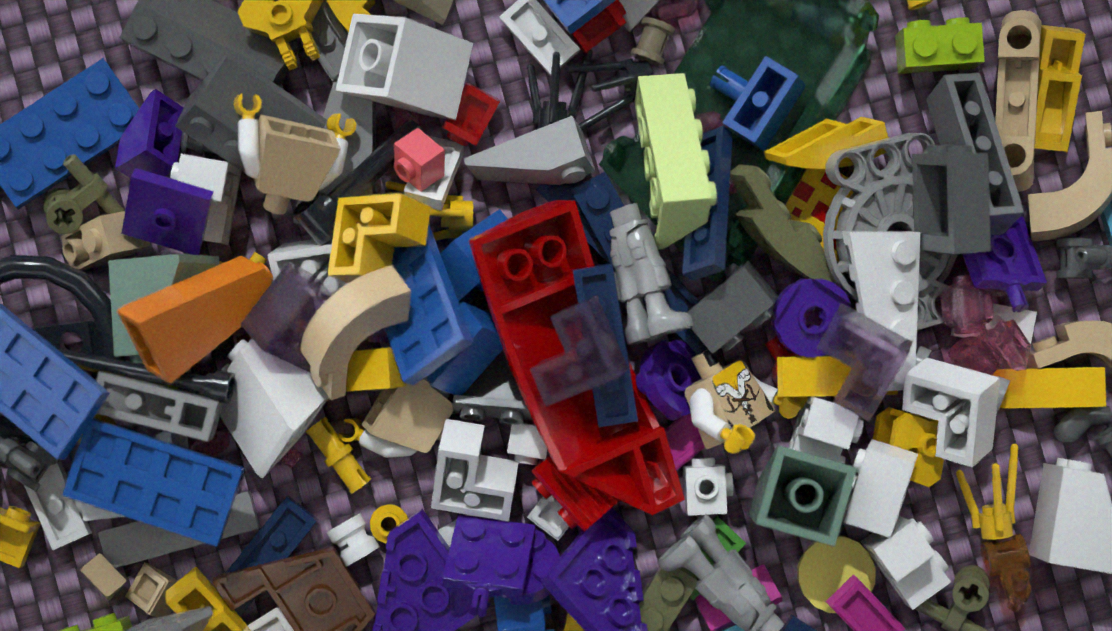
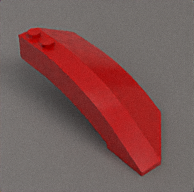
M567 200L547 202L521 212L468 240L505 355L535 426L558 471L651 515L684 501V494L665 429L659 425L645 394L639 391L636 385V375L630 361L629 365L638 421L603 427L598 426L573 276V269L594 266L576 202Z

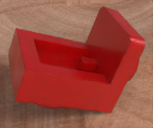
M615 0L571 34L584 54L627 23L623 18L626 14L623 5L619 0Z
M466 82L463 87L456 120L446 119L442 126L448 130L447 137L465 147L468 146L469 142L477 146L501 100Z

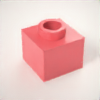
M416 128L394 143V170L400 179L410 182L422 192L444 177L445 149L419 128Z

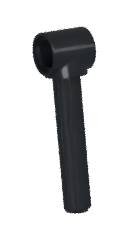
M412 119L407 120L327 195L323 192H317L313 200L299 203L292 215L318 245H323L333 239L338 198L361 196L394 165V143L416 128L423 131L419 124Z

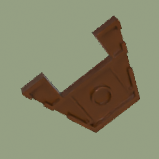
M334 546L219 574L212 580L213 585L231 611L267 590L294 631H362L375 615V609L347 566L344 565Z

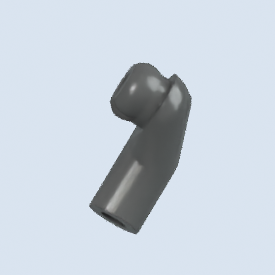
M1107 405L1106 407H1072L1064 414L1059 423L1055 425V437L1064 443L1076 441L1091 425L1109 424L1112 418L1111 409Z

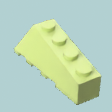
M685 73L638 76L635 108L641 148L645 147L646 181H651V201L649 202L651 218H658L656 234H654L658 250L665 249L706 224L710 206H715L717 201L715 183L708 182L707 177L710 168L708 151L701 150L700 145L703 137L702 123L700 119H695L693 114L696 109L694 89H688Z

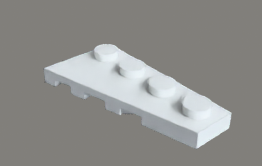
M842 231L844 245L849 247L851 264H848L851 281H855L859 300V303H856L858 319L863 321L866 336L863 339L871 387L874 390H904L905 374L916 366L921 232Z

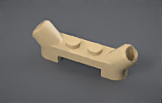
M1025 10L1012 11L1002 20L998 47L999 62L995 120L1018 192L1029 189L1034 181L1041 40L1040 18L1037 14Z

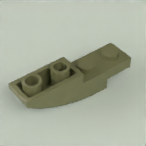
M741 164L731 170L730 178L747 205L735 216L757 245L775 262L802 279H825L839 286L829 270L824 249L820 244L822 242L820 233L810 223L790 220L791 215L786 206L779 200H776L770 190L772 184L767 174L758 167Z
M661 567L658 569L651 582L647 583L643 590L644 601L639 603L641 621L647 624L648 631H668L696 588V582L699 578L694 573L683 567L673 571H665Z

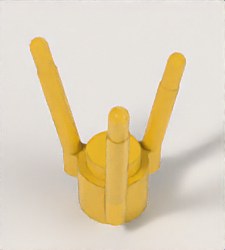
M387 181L385 186L404 193L406 184ZM447 195L445 200L447 204L443 205L442 210L430 209V216L441 217V227H448L447 230L433 232L435 241L458 238L462 235V231H468L473 228V201H463V196Z
M1015 443L1010 447L1006 504L1002 502L999 464L994 463L992 465L994 504L982 506V513H979L963 471H956V477L971 514L972 528L981 529L982 539L994 540L1013 536L1012 524L1016 523L1014 504L1018 466V445Z

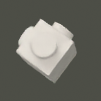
M693 458L692 466H683L685 513L687 515L727 514L726 496H733L732 473H725V466L715 464V458Z

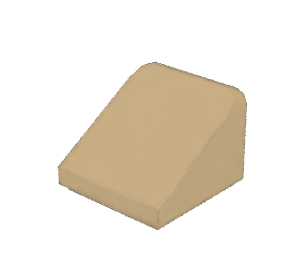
M100 553L80 569L82 574L108 601L127 582Z
M144 562L125 597L150 616H167L171 614L172 609L166 604L165 591L178 580Z

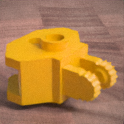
M243 0L237 11L243 26L254 34L269 37L278 46L289 71L298 67L296 55L289 44L294 39L301 37L304 50L312 61L320 58L318 48L311 34L314 31L311 23L323 2L322 0Z
M890 407L876 416L873 439L918 454L910 481L930 487L941 479L944 459L935 456L938 420Z

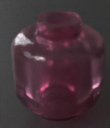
M970 275L952 278L953 285L945 287L940 293L944 324L947 327L954 328L955 334L985 331L986 325L991 323L995 316L992 290L974 288Z

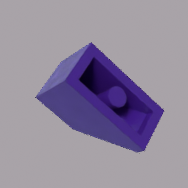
M157 89L150 92L120 137L115 169L131 178L135 168L161 176L171 173L173 164L178 162L182 131L175 127L184 107Z

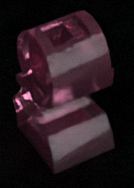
M1014 319L1010 321L1001 320L994 328L983 329L978 337L969 336L959 340L950 348L948 356L956 366L993 375L1001 365L1003 358H1005L1011 369L1017 371L1026 370L1031 344Z

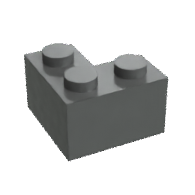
M748 260L686 313L693 320L694 326L691 329L713 354L721 347L726 353L744 338L739 333L750 323L757 328L774 314V304L779 295L752 262Z

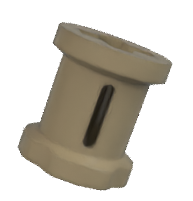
M644 17L641 22L644 28L636 48H632L630 55L640 61L647 60L651 65L663 66L664 59L662 55L669 36H673L676 29L663 21Z

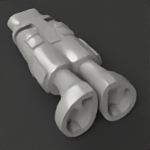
M638 204L626 205L611 211L610 214L614 228L610 230V236H612L610 257H612L613 268L616 271L614 273L618 299L622 303L626 302L628 325L625 330L627 344L644 343L663 337L665 334L693 327L692 317L686 312L671 310L664 298L663 292L669 290L671 281L665 268V263L659 255L653 234L648 227V219H641ZM643 298H645V300H646L647 312H646V309H645V306H644V303H643Z
M707 514L694 521L680 536L682 539L671 546L657 561L658 565L665 571H673L683 567L694 573L699 578L696 582L697 591L710 602V605L720 609L732 622L743 630L780 631L784 626L783 621L774 613L776 606L774 603L770 604L771 600L765 591L764 585L752 575L753 572L735 549L727 551L716 534L715 524ZM700 549L707 553L708 556L714 561L712 565L709 563V561Z

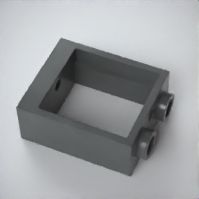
M928 145L927 153L912 154L914 232H921L920 250L950 254L991 251L988 153H972V145Z

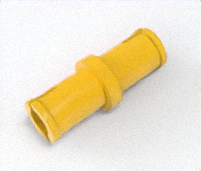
M326 416L305 431L326 457L324 463L327 467L332 466L351 494L371 480L370 476L365 473L352 455L351 451L353 448L349 443L344 444L328 422Z

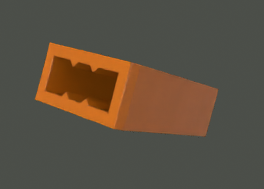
M239 256L126 304L118 309L117 313L146 369L171 384L277 299L278 296L272 284L274 277L271 271L261 262L255 263L243 256Z

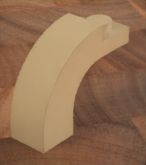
M1102 111L1087 112L1085 115L1088 165L1080 179L1073 185L1060 191L1028 194L1032 241L1058 239L1078 232L1092 223L1112 199V148L1106 149L1105 147L1112 146L1111 123L1103 124Z
M393 266L369 272L340 288L318 309L306 328L300 351L311 365L310 371L314 383L318 387L322 386L330 400L345 396L348 362L356 347L374 332L408 321L411 290Z
M1094 320L1056 325L1054 328L1059 341L1056 340L1055 336L1033 343V351L1024 354L1028 367L1034 369L1045 367L1080 353H1086L1102 360L1112 371V323Z

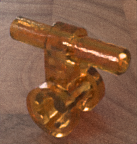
M1016 534L1011 536V540L992 544L991 541L982 542V557L989 576L999 575L1008 599L1007 607L1013 612L1020 611L1023 604L1028 601L1031 592L1030 574L1025 570L1030 568V556L1023 536Z

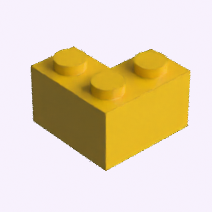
M402 193L338 198L328 276L349 283L369 272L392 266L394 247L426 246L431 207Z

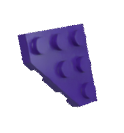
M611 508L586 531L582 530L540 582L584 631H648L647 624L642 623L639 603L644 601L640 570L635 569L632 550L637 548L635 532Z
M421 509L393 528L387 537L386 557L381 574L377 599L378 606L372 631H455L475 618L469 613L472 594L460 589L443 587V574L450 547L424 510Z

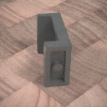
M504 349L463 395L453 396L454 414H460L462 419L469 421H481L484 417L500 418L501 422L512 425L522 424L523 420L532 421Z

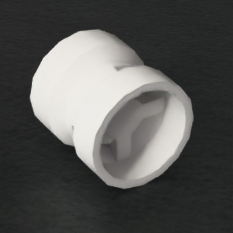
M361 513L326 532L331 542L337 544L342 549L340 558L345 566L356 562L380 547L374 536L366 534V522Z

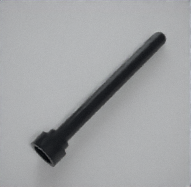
M57 349L82 370L104 372L147 382L202 391L204 396L210 397L211 400L219 401L222 404H229L234 392L235 374L232 372L217 370L215 373H208L207 376L185 372L169 384L149 372L144 364Z

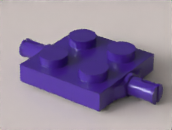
M1020 216L1004 234L990 235L991 251L963 253L974 288L1000 289L1006 292L1014 313L1016 311L1017 313L1023 312L1029 308L1023 290L1039 291L1047 284L1025 220Z
M458 514L443 574V587L460 589L472 594L469 613L474 617L477 615L478 606L479 617L486 615L489 597L509 596L522 598L535 537V525Z

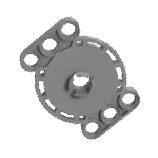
M906 133L838 150L827 160L826 174L828 179L832 183L841 186V188L834 196L826 214L823 231L824 254L829 270L839 287L857 302H859L857 289L855 288L854 290L842 275L843 272H846L851 279L848 264H851L849 247L844 245L842 231H887L891 225L893 228H902L903 231H914L912 160L908 155V147L916 139L922 145V153H927V146L935 145L933 139L927 134ZM883 148L888 154V164L880 171L875 167L873 157L878 149ZM845 157L850 158L854 164L853 174L848 179H843L838 171L839 163ZM852 191V195L847 198V194ZM840 206H842L843 208L838 218L836 230H834L836 216L840 209ZM833 239H836V250L840 260L838 263L834 254ZM920 250L917 330L950 321L960 313L962 307L960 293L955 288L943 284L950 274L957 254ZM945 292L949 299V305L943 313H938L935 308V300L940 293ZM856 312L854 317L855 330L860 336L865 338L863 321L858 319Z

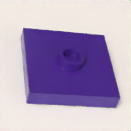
M135 168L130 180L121 234L191 255H199L203 245L214 191Z

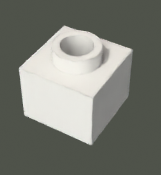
M522 423L511 426L507 453L515 454L514 461L537 465L538 458L546 459L547 448L534 424Z

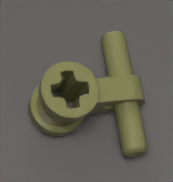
M73 154L64 160L63 165L80 184L72 190L67 188L53 189L47 193L43 201L47 224L54 232L59 234H69L76 231L82 223V210L94 201L107 214L123 212L124 210L107 191L108 185L97 173L92 174L82 161ZM61 207L64 211H70L64 214L62 211L56 212V209Z
M964 566L955 575L952 592L953 602L949 609L929 599L915 609L942 623L941 628L947 631H989L966 619L969 612L978 611L987 604L990 587L989 576L985 570L978 566ZM972 584L978 586V589L974 588L971 592L965 591V588H969Z

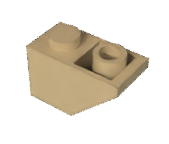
M125 211L98 216L81 225L76 231L61 236L65 259L69 262L70 266L80 271L108 263L109 260L130 256L151 245L150 242L121 234Z

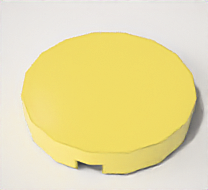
M838 535L835 546L813 541L807 547L808 549L804 551L797 565V581L802 594L814 607L828 613L836 612L825 601L853 574L871 592L875 585L876 568L870 553L859 542L843 535Z

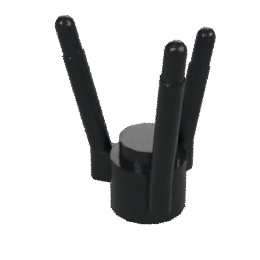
M592 50L585 53L581 64H590L593 55ZM554 52L551 67L550 101H543L542 108L534 65L529 64L527 66V73L533 105V123H538V129L573 116L576 120V111L588 72L578 73L568 110H566V102H559L560 53Z
M630 58L620 62L567 65L564 67L566 73L621 70L616 72V78L594 84L591 89L593 92L619 87L622 94L628 93L626 97L578 124L582 131L635 102L638 76L653 75L647 60L634 63L633 59Z

